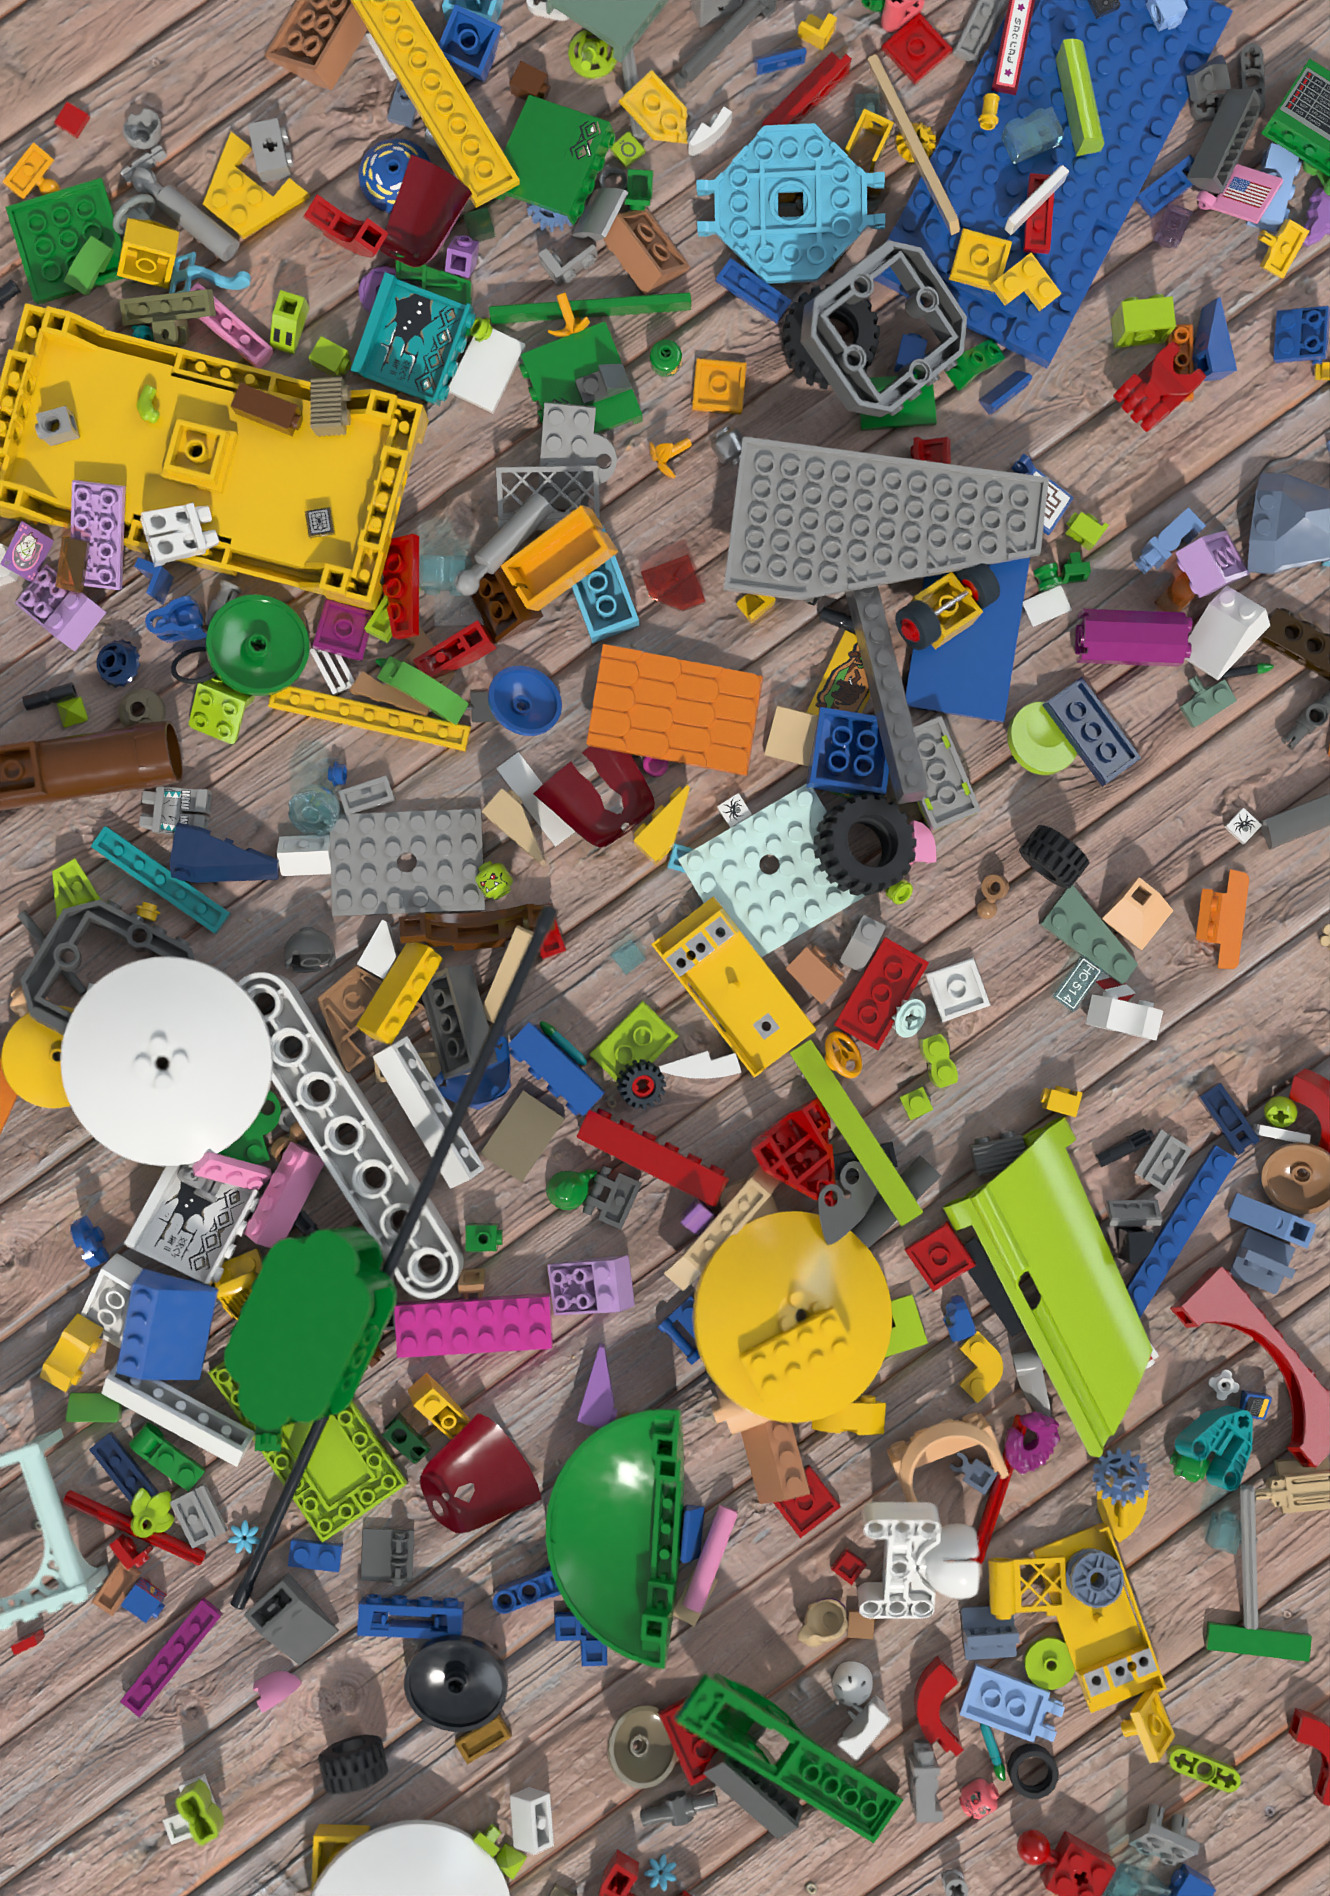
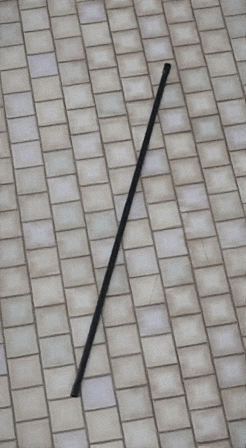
M545 903L541 910L534 932L381 1271L388 1275L390 1279H392L545 937L551 930L559 912V909ZM330 1416L313 1421L243 1579L238 1584L230 1602L236 1609H245L253 1591L254 1583Z

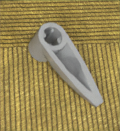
M1036 1349L1012 1354L1015 1373L1026 1399L1036 1412H1042L1044 1416L1052 1418L1041 1360Z

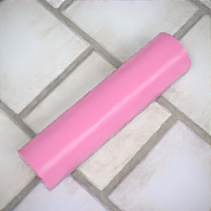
M197 282L190 291L205 290V288ZM213 296L216 316L199 319L253 367L261 369L270 360L273 348Z
M723 1505L718 1506L685 1595L683 1606L698 1613L702 1612L738 1516V1511Z

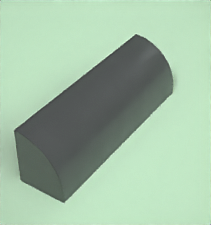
M1255 89L1227 90L1187 176V179L1198 188L1212 193L1224 192L1264 106Z
M1330 793L1259 821L1262 825L1260 829L1269 850L1330 826Z
M919 1155L900 1174V1177L917 1201L941 1175ZM881 1196L871 1210L851 1231L870 1248L897 1219Z
M719 1749L714 1754L703 1774L777 1839L798 1828L804 1807L780 1785L723 1750Z

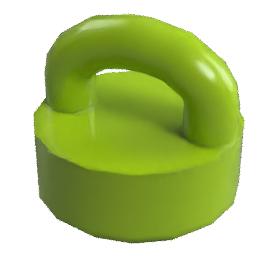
M903 878L897 884L887 888L885 894L892 902L899 905L905 903L910 898L913 887L911 883Z

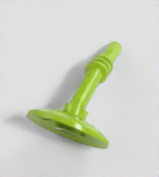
M583 30L572 39L569 45V62L575 72L585 78L597 79L604 77L613 70L617 63V60L613 58L614 48L611 46V58L609 62L606 61L608 56L607 46L609 44L596 38L587 39L586 36L592 35V33L588 30ZM579 42V43H580V44H579V47H578V55H579V57L576 59V58H575L574 51H575L576 44ZM602 47L604 48L603 56H601L600 48ZM591 64H599L600 69L590 70Z

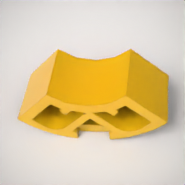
M77 1313L63 1330L57 1345L44 1362L39 1377L64 1392H67L72 1384L76 1386L84 1375V1372L81 1370L92 1353L95 1354L103 1343L100 1337L104 1328Z
M861 1395L860 1399L854 1400L842 1410L822 1419L813 1420L812 1429L839 1434L844 1431L854 1432L857 1435L884 1434L886 1403L876 1401V1397L872 1395Z

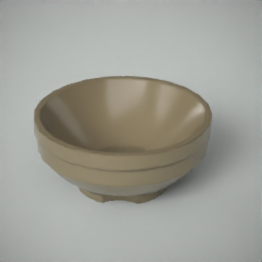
M135 689L122 698L118 714L123 726L127 727L138 723L164 721L166 709L164 702L155 692L147 689ZM141 702L145 705V713L140 717H135L131 711L132 706L135 703Z

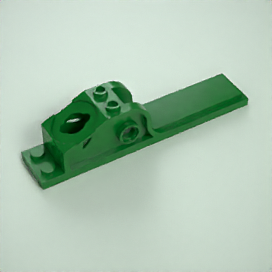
M717 1672L713 1677L706 1673L703 1674L674 1716L677 1723L872 1843H875L903 1802L899 1794L812 1740L774 1702L749 1686L733 1681ZM725 1702L729 1704L727 1708L720 1711ZM755 1721L769 1730H775L790 1742L777 1761L758 1740L747 1733Z

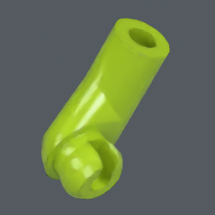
M145 385L136 407L144 421L148 420L150 423H156L160 414L159 411L154 409L152 401L157 390L149 385Z

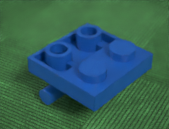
M1319 306L1277 311L1274 362L1285 363L1312 360V365L1315 366V364H1321L1322 359H1327L1330 307Z

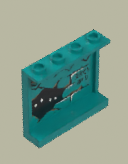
M385 272L351 371L355 375L440 407L441 402H445L449 394L450 387L447 386L449 379L454 377L457 372L458 362L456 360L459 352L463 353L465 349L467 329H471L475 321L476 314L473 313V307L468 303L464 305L400 281L394 275Z

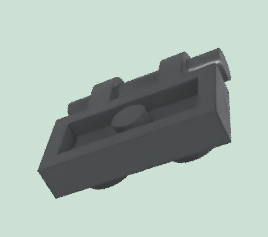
M603 1165L600 1172L596 1173L593 1179L595 1183L590 1195L587 1194L584 1200L586 1203L582 1212L592 1215L594 1208L597 1207L602 1210L598 1220L622 1230L642 1182L621 1172L618 1173L615 1181L611 1180L608 1177L612 1168ZM604 1186L611 1188L606 1202L599 1199Z

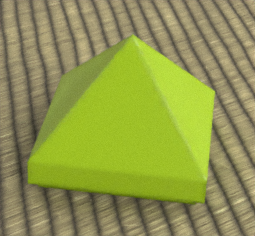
M81 696L57 703L63 728L89 721Z
M505 1842L495 1860L501 1872L514 1879L527 1856Z

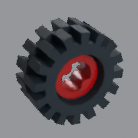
M640 1059V1063H638L636 1060H633V1065L631 1066L627 1063L624 1066L626 1070H620L619 1072L621 1078L617 1077V1083L619 1084L617 1089L620 1095L630 1106L632 1105L636 1109L639 1106L642 1109H647L648 1104L650 1107L655 1106L653 1101L657 1100L660 1102L661 1098L659 1095L665 1094L663 1087H666V1082L663 1080L665 1079L664 1075L650 1061L647 1063L645 1060ZM641 1079H646V1088L638 1090L639 1087L636 1083Z

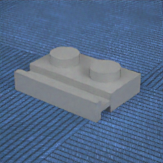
M1159 1129L1152 1139V1143L1149 1144L1132 1172L1166 1193L1193 1149L1162 1129Z
M206 1483L170 1501L192 1549L228 1530Z

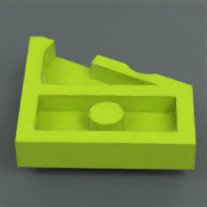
M76 858L52 870L56 920L63 909L102 900Z

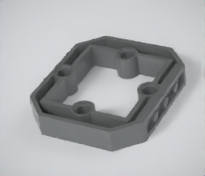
M888 240L804 305L800 342L848 411L882 417L888 413L893 416L904 408L902 404L907 399L912 401L922 393L921 387L925 384L929 387L940 379L938 374L942 370L947 372L958 364L956 359L964 353L967 316L922 248ZM890 266L909 294L905 301L907 313L915 319L924 317L940 343L922 358L901 367L898 377L878 392L862 369L867 361L865 351L858 345L847 347L827 315L844 302L856 304L870 296L874 289L873 279ZM854 284L858 286L859 292L856 291ZM847 356L851 359L852 365L848 363ZM913 370L917 374V379L913 375Z
M96 900L63 909L20 980L29 1014L33 1020L64 1036L72 1013L45 1000L62 971L72 972L81 965L82 956L77 945L91 922L126 940L134 951H146L156 957H179L195 960L192 948L189 947L190 943L180 937L173 939L167 936V931L154 924L153 927H150L143 923L144 919L133 912L128 915L120 911L122 907L110 900L107 903L102 900ZM138 932H143L147 935V939L142 943H137L133 940L134 935ZM70 951L75 954L71 962L65 963L61 961L63 953Z

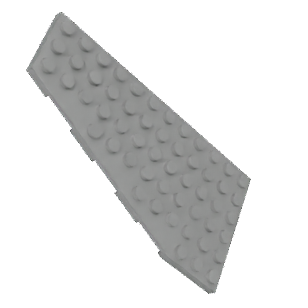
M743 436L723 590L805 600L974 567L980 563L991 565L1038 556L1041 552L1049 478Z

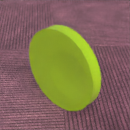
M1034 702L1023 707L1011 719L1007 731L1008 745L1015 760L1026 770L1039 775H1052L1069 766L1075 759L1077 752L1042 706L1045 702Z

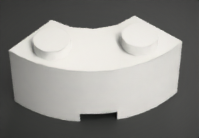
M1103 992V996L1092 994L1086 1019L1087 1025L1157 1041L1163 1011L1153 1008L1154 1003L1139 1000L1138 1004L1118 1000L1119 995Z

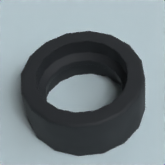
M1024 1744L1011 1753L1007 1762V1773L1014 1789L1021 1796L1028 1799H1041L1048 1796L1055 1789L1059 1780V1770L1052 1754L1045 1747L1038 1744ZM1030 1757L1041 1758L1048 1767L1046 1778L1037 1785H1026L1018 1776L1019 1765Z

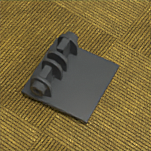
M363 1528L361 1581L393 1582L394 1586H403V1582H412L415 1530Z

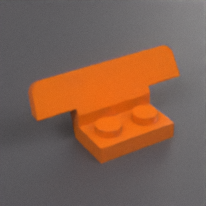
M1232 869L1229 872L1227 893L1214 892L1213 889L1202 888L1196 940L1220 944L1218 969H1235L1239 965L1249 876L1244 872Z

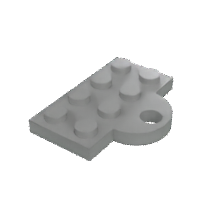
M554 402L544 403L540 466L598 465L597 457L604 453L611 457L612 462L608 467L599 466V484L604 483L612 476L617 464V454L609 439L601 434L594 433L596 407ZM570 471V473H571L573 476L578 472V471ZM582 471L576 478L586 489L594 481L593 471ZM544 472V473H545L547 476H549L552 472ZM556 472L551 480L562 489L570 478L564 472ZM540 474L538 487L545 480ZM574 481L564 490L573 501L584 492ZM549 482L538 491L548 502L558 493ZM587 494L577 503L579 507L581 505L588 507ZM560 495L551 505L554 508L568 509L572 504Z

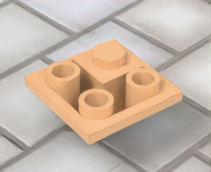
M1138 877L1131 880L1101 919L1138 949L1143 950L1173 912V909L1159 892Z

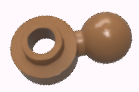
M1000 874L989 875L982 882L981 889L986 898L977 905V913L983 919H991L996 915L997 906L995 901L1004 898L1009 891L1007 879ZM996 882L1000 885L999 891H996L994 888Z
M298 1121L290 1126L289 1137L285 1136L277 1139L271 1147V1154L279 1163L290 1142L297 1143L308 1137Z

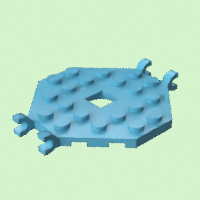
M815 123L763 126L757 133V136L736 155L723 173L721 172L714 180H696L698 196H707L714 193L715 221H697L698 237L716 234L767 284L817 282L867 228L885 229V213L867 215V187L884 188L885 172L866 173L834 141L832 142ZM803 192L804 215L799 217H779L778 193Z

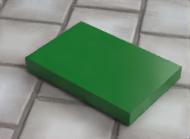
M898 376L869 379L876 390L880 392ZM925 384L921 387L922 393L912 401L908 399L902 403L904 408L893 416L890 413L882 417L859 413L861 431L936 425L934 384L929 387Z

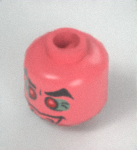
M978 1778L961 1789L959 1802L967 1816L981 1819L997 1809L999 1792L992 1782L988 1783L985 1779Z

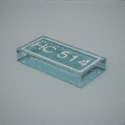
M1081 956L1052 997L1074 1012L1104 970L1086 957Z

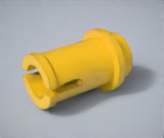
M988 93L983 97L982 115L979 116L978 122L984 130H992L998 124L997 110L1000 97L997 94Z

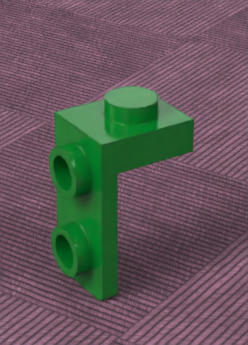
M628 168V194L625 198V205H630L631 210H645L646 206H650L652 203L653 170Z
M989 339L965 351L956 359L958 364L945 373L957 390L960 391L966 388L978 374L1001 363L1005 356L1000 351L998 345L992 339Z

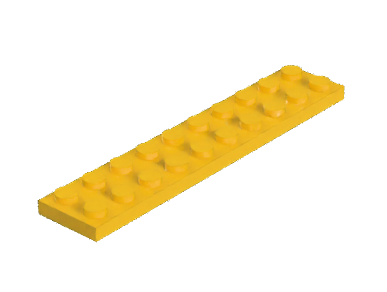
M350 0L455 175L471 190L472 196L470 199L475 208L518 186L520 183L518 176L411 0Z

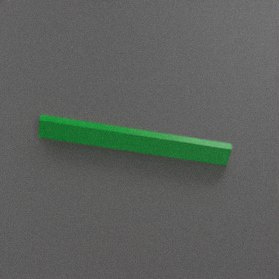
M691 293L571 300L569 303L574 318L690 311ZM558 301L489 307L491 324L564 319Z

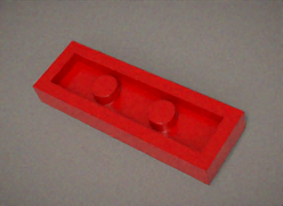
M1030 173L1028 177L1027 199L1051 175ZM1054 193L1025 221L1023 252L1049 254Z

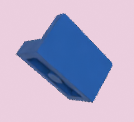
M138 557L134 567L151 579L146 594L157 603L163 605L174 577L162 566L154 567L152 562Z

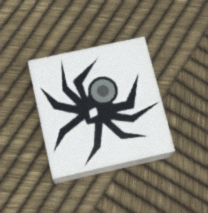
M739 793L717 806L729 828L752 815Z
M1242 808L1224 827L1240 843L1245 844L1262 825L1247 810Z

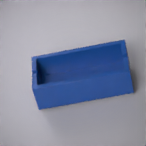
M528 1022L508 1044L511 1048L509 1053L518 1062L524 1060L530 1066L528 1071L537 1080L543 1078L549 1084L546 1088L556 1098L561 1095L567 1101L565 1106L574 1115L580 1113L584 1116L606 1092L533 1022Z

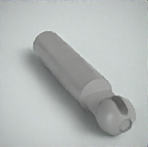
M138 168L133 172L132 183L135 189L141 193L152 194L156 198V207L216 256L226 262L235 255L239 248V241L170 185L163 188L157 183L155 173L149 168Z
M534 494L475 555L476 564L470 570H462L456 575L454 582L456 590L462 595L474 594L479 588L480 579L486 573L494 574L553 512L549 502L541 495Z

